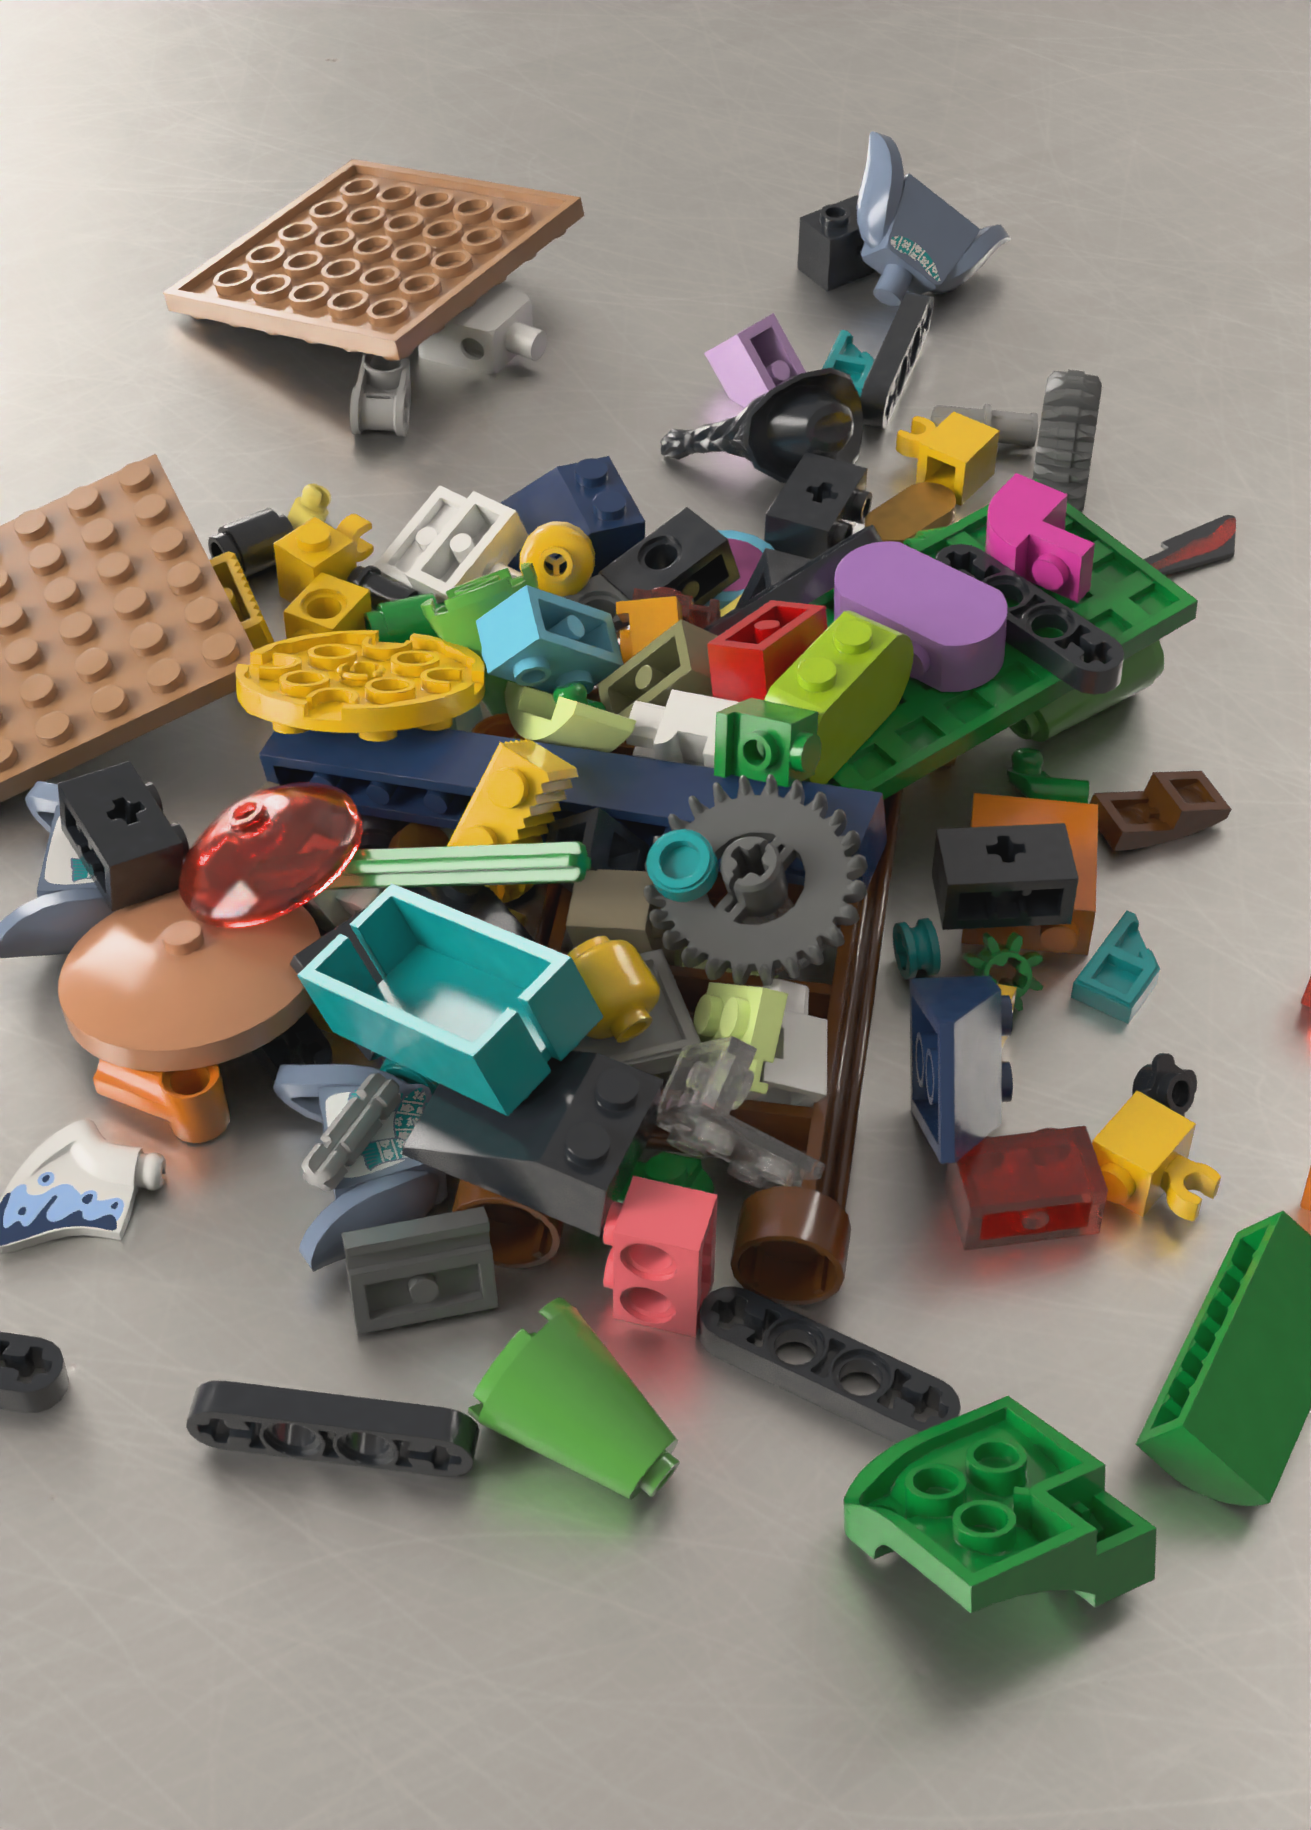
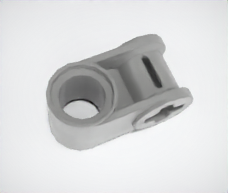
M364 353L357 384L353 387L351 395L352 434L361 435L364 430L395 431L397 437H406L412 403L409 356L401 360L390 361L382 356Z

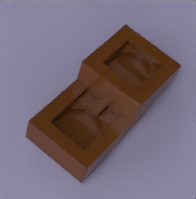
M1203 771L1153 772L1144 791L1094 793L1089 803L1098 804V830L1113 851L1155 846L1192 835L1227 819L1232 810Z

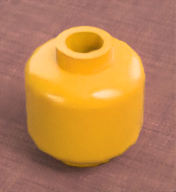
M552 521L538 526L527 537L520 552V571L522 573L521 564L533 563L540 590L561 597L574 595L588 584L594 570L595 551L590 538L579 527L568 522ZM557 553L562 556L556 559L550 556V554ZM545 561L553 565V571L546 567ZM567 561L566 570L560 573V564Z
M597 936L578 945L567 955L572 958L603 1015V1018L586 1036L596 1040L614 1036L616 1041L621 1043L635 1038L651 1025L653 1019L649 1013L659 1001L660 986L637 949L631 943L625 940L610 941L606 936Z

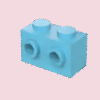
M528 585L476 620L482 646V657L486 664L487 673L516 682L521 686H530L553 694L557 687H568L571 683L579 682L585 686L587 694H589L596 684L607 678L624 664L610 613Z

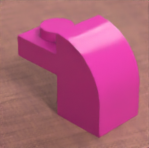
M1016 473L993 496L989 503L985 553L1027 581L1078 603L1091 587L1095 543L1065 531L1068 494Z

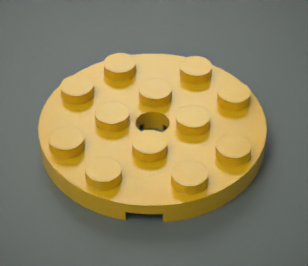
M379 630L334 631L303 635L260 647L250 653V665L238 664L236 667V693L240 705L248 714L273 722V730L283 734H299L309 730L359 733V737L363 740L381 742L396 738L397 730L411 728L429 731L444 730L453 725V718L477 706L485 694V665L478 654L465 646L453 644L438 637L413 633L410 636V640H406L404 643L379 642Z

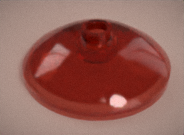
M288 783L245 796L222 811L192 844L179 877L181 898L196 919L205 924L221 928L256 925L287 914L321 893L348 866L362 839L363 821L361 814L352 798L343 790L319 783Z

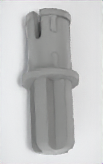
M985 404L983 409L937 405L933 408L931 421L936 427L954 411L1000 430L998 443L1027 445L1028 447L1035 446L1038 433L1037 413L1025 414L992 410L990 404Z

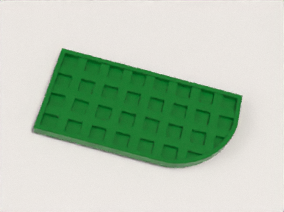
M1067 502L1065 531L1095 543L1090 590L1077 603L1032 583L1033 585L1116 639L1122 645L1124 651L1123 660L1196 618L1198 604L1196 598ZM989 504L916 543L911 548L934 559L936 554L943 548L957 544L972 545L985 552ZM833 588L809 603L826 606L827 628L834 622ZM1005 598L1008 608L1019 605L1017 601ZM1040 628L1034 631L1036 635L1050 639L1064 635L1062 631L1054 628ZM1005 642L1004 662L1000 671L990 681L974 689L959 692H942L915 678L909 677L905 691L896 709L826 785L883 793V800L1067 694L1074 688L1007 642Z

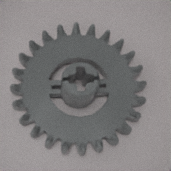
M769 774L767 776L766 785L761 795H754L748 778L745 775H741L738 796L735 799H731L718 782L713 784L715 806L710 809L699 802L695 796L691 795L688 802L695 819L693 822L689 823L679 819L675 814H669L668 821L672 831L680 829L692 830L703 835L709 841L717 860L721 858L720 871L728 892L716 908H714L709 901L707 893L692 901L677 902L661 895L655 886H645L643 892L646 901L651 905L663 907L660 910L654 909L650 912V921L657 929H671L663 934L664 946L672 951L685 948L681 955L685 967L694 968L708 960L705 966L708 979L716 980L720 978L729 968L732 969V978L735 985H744L751 972L758 971L763 985L768 986L773 983L777 968L782 967L790 978H797L800 975L798 960L805 958L814 965H821L824 962L823 953L819 947L822 943L832 947H840L845 942L842 931L836 926L854 925L859 921L857 909L847 903L861 901L867 895L865 884L860 880H854L861 877L867 871V861L862 855L851 857L861 844L860 836L856 831L851 830L846 835L840 836L847 825V817L844 810L837 809L832 816L825 818L828 802L823 792H818L814 800L804 806L805 793L803 785L799 780L793 782L791 790L782 798L779 795V788L774 775ZM655 836L653 842L655 843L661 836ZM798 858L805 869L804 890L795 906L779 919L761 925L741 924L746 916L763 917L774 913L783 905L788 895V881L785 871Z

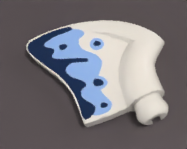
M89 1119L77 1121L48 1138L25 1160L0 1198V1254L19 1251L50 1240L69 1236L84 1235L122 1240L139 1188L154 1191L163 1186L162 1174H166L165 1158L160 1153L144 1154L141 1147L125 1146L107 1141L101 1135L95 1123Z

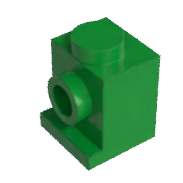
M748 698L716 712L714 776L726 778L730 775H745L748 779L766 782L767 776L772 774L777 781V785L788 788L792 786L795 780L801 782L814 776L822 750L821 739L817 735L818 712L756 698Z

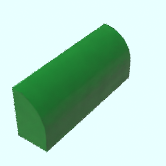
M1280 1211L1236 1233L1135 1444L1169 1475L1189 1489L1208 1498L1239 1506H1259L1271 1502L1311 1409V1235L1285 1211Z

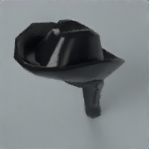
M826 368L801 373L788 378L770 391L753 399L735 417L716 423L705 424L694 430L671 429L660 441V452L665 457L678 460L695 453L726 452L749 460L755 469L780 483L787 482L806 452L854 464L860 456L864 429L860 396L850 375L833 368Z

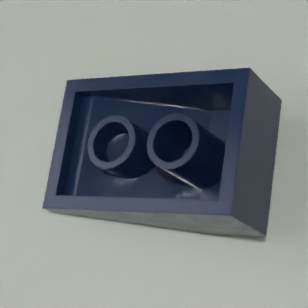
M609 456L596 459L588 458L577 463L555 467L501 502V504L516 510L528 535L538 526L552 521L568 522L579 527L590 538L595 551V565L590 578L598 575L602 569L645 538V520ZM522 548L508 564V567L521 572L520 552ZM557 553L550 554V556L556 559L562 556ZM545 561L546 567L553 571V565ZM567 561L560 564V573L566 570Z
M991 976L910 978L911 1111L940 1163H956L1002 1124V1102H1011L1013 1077L1009 1061H1002V1036H1011L1012 1003L1009 995H1001L1000 987Z

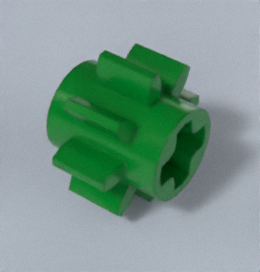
M986 932L983 934L985 948L978 955L964 953L962 958L974 967L975 976H991L989 971L993 964L1004 966L1008 961L1016 969V973L1012 980L1001 978L998 984L1017 987L1014 1008L1021 1011L1023 1010V1002L1020 997L1029 988L1035 991H1042L1043 985L1033 977L1031 967L1039 965L1043 961V957L1036 951L1020 955L1019 951L1023 944V937L1016 932L1011 933L1006 945L997 943Z

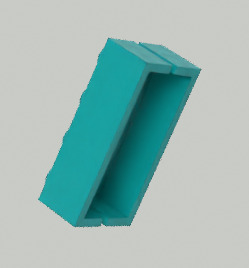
M394 884L389 885L350 923L351 928L383 979L378 985L350 939L342 934H339L297 975L332 1032L506 1116H509L551 1072L547 1061L551 1057L562 1061L603 1018L599 1007L570 956Z

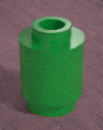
M432 593L377 604V610L364 613L366 630H379V642L404 643L406 640H410V636L413 633L438 637L425 618L421 604L430 598H433L436 608L445 605V603H437Z

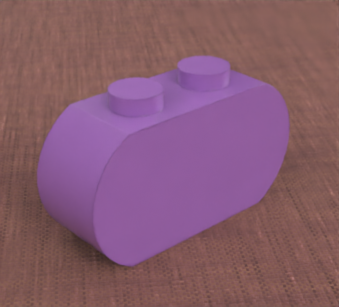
M895 541L875 542L861 546L848 553L840 561L834 577V621L844 611L850 610L909 636L914 649L910 673L911 678H915L942 692H959L974 689L987 683L1000 671L1005 655L1008 608L1006 599L1000 590L905 544Z

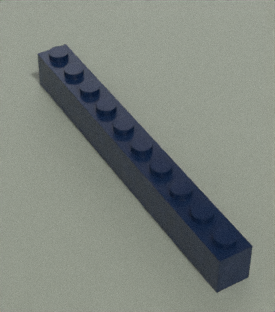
M411 728L397 730L396 738L381 742L363 740L359 737V733L309 730L299 734H283L274 731L259 753V757L267 781L322 797L324 809L456 829L499 743L510 742V740L515 742V740L520 741V739L453 729L429 731ZM535 742L576 767L578 777L570 779L572 788L564 790L566 800L558 801L561 811L553 812L554 820L600 807L649 845V850L654 844L653 839L655 836H663L672 831L668 821L669 814H675L679 819L689 823L695 820L688 802L691 795L695 796L699 802L709 809L715 806L713 784L715 782L722 786L731 799H735L738 796L740 776L730 775L726 778L714 776V768ZM748 779L754 795H761L766 782ZM801 781L805 793L804 806L812 802L818 792H823L828 802L825 818L832 816L837 809L844 810L846 814L847 825L840 836L846 835L851 830L859 834L861 840L860 847L851 857L853 858L855 855L864 856L868 868L861 877L854 880L862 881L867 889L887 843L883 793ZM778 785L780 797L784 798L792 786L788 788ZM547 834L541 835L542 841L546 843ZM721 858L718 860V865H719V870H718V872H721V871H720V861H721ZM796 858L786 869L785 875L788 883L804 886L805 869L802 862Z

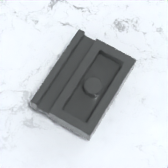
M484 1206L341 1233L357 1334L499 1307L493 1253L489 1237L490 1227Z

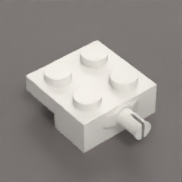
M439 485L373 566L380 569L382 576L409 589L417 590L419 595L432 593L436 602L441 603L448 599L447 590L490 573L508 568L512 579L522 576L521 572L508 567V564L523 547L529 535L516 510L475 491L466 498Z

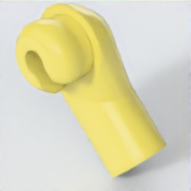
M308 484L303 488L302 496L295 499L287 516L294 530L314 517L323 522L326 521L329 514L327 506L331 503L330 492L318 484Z

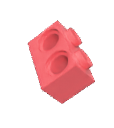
M633 1176L624 1203L614 1201L611 1204L603 1234V1243L612 1246L606 1262L603 1285L613 1289L614 1319L696 1338L699 1330L700 1307L704 1298L710 1294L714 1283L717 1194Z

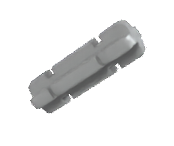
M373 1073L364 1080L356 1091L360 1098H351L320 1139L325 1144L317 1143L302 1161L303 1178L307 1183L316 1185L323 1191H330L337 1187L348 1172L344 1165L351 1166L355 1163L383 1124L379 1119L386 1120L400 1103L401 1097L398 1093L400 1086L396 1081L386 1079L380 1073Z

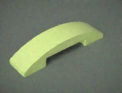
M508 681L505 689L506 708L511 724L520 736L531 741L611 752L633 733L636 720L560 696L556 704L552 694L521 686L517 683Z

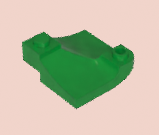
M1010 1396L1003 1397L919 1432L891 1446L858 1473L844 1496V1531L852 1542L873 1559L894 1551L897 1552L970 1613L1018 1596L1057 1590L1074 1591L1092 1606L1097 1607L1155 1579L1157 1528L1105 1491L1106 1465Z

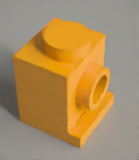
M677 596L615 602L616 614L623 623L629 622L630 629L620 630V649L623 663H626L682 619V607Z

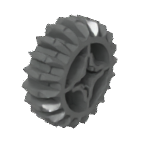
M1069 369L1068 372L1053 371L1047 378L1032 480L1037 479L1046 486L1068 494L1067 502L1082 512L1086 499L1102 383L1098 376L1085 374V371Z

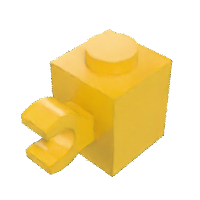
M954 411L937 427L927 418L914 416L911 422V433L901 429L897 432L896 451L906 457L918 459L916 483L932 482L941 484L954 493L956 504L962 506L995 474L1000 430Z
M351 514L344 518L337 529L314 517L274 543L280 597L292 603L321 572L347 581L350 573L357 567L356 562L364 561L374 552V546L360 538L364 533L372 529V523L358 514Z
M1136 1091L1093 1139L1084 1183L1097 1190L1108 1201L1121 1204L1141 1217H1144L1165 1192L1167 1204L1177 1216L1195 1221L1199 1215L1202 1198L1188 1190L1200 1191L1205 1196L1213 1199L1217 1195L1221 1176L1212 1167L1188 1159L1196 1123L1145 1094Z

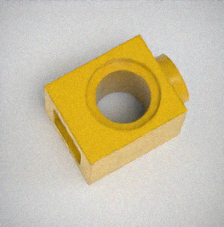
M321 572L283 611L286 639L324 632L366 630L364 613L372 611L370 590Z

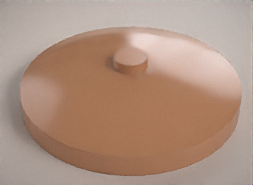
M236 882L186 885L182 889L119 909L93 926L76 943L62 966L58 980V995L68 1029L74 1039L92 1055L108 1063L134 1070L182 1071L207 1067L240 1057L269 1043L284 1033L312 1005V998L290 963L294 955L321 938L319 929L310 913L289 896L278 891L260 892L254 889L253 885Z

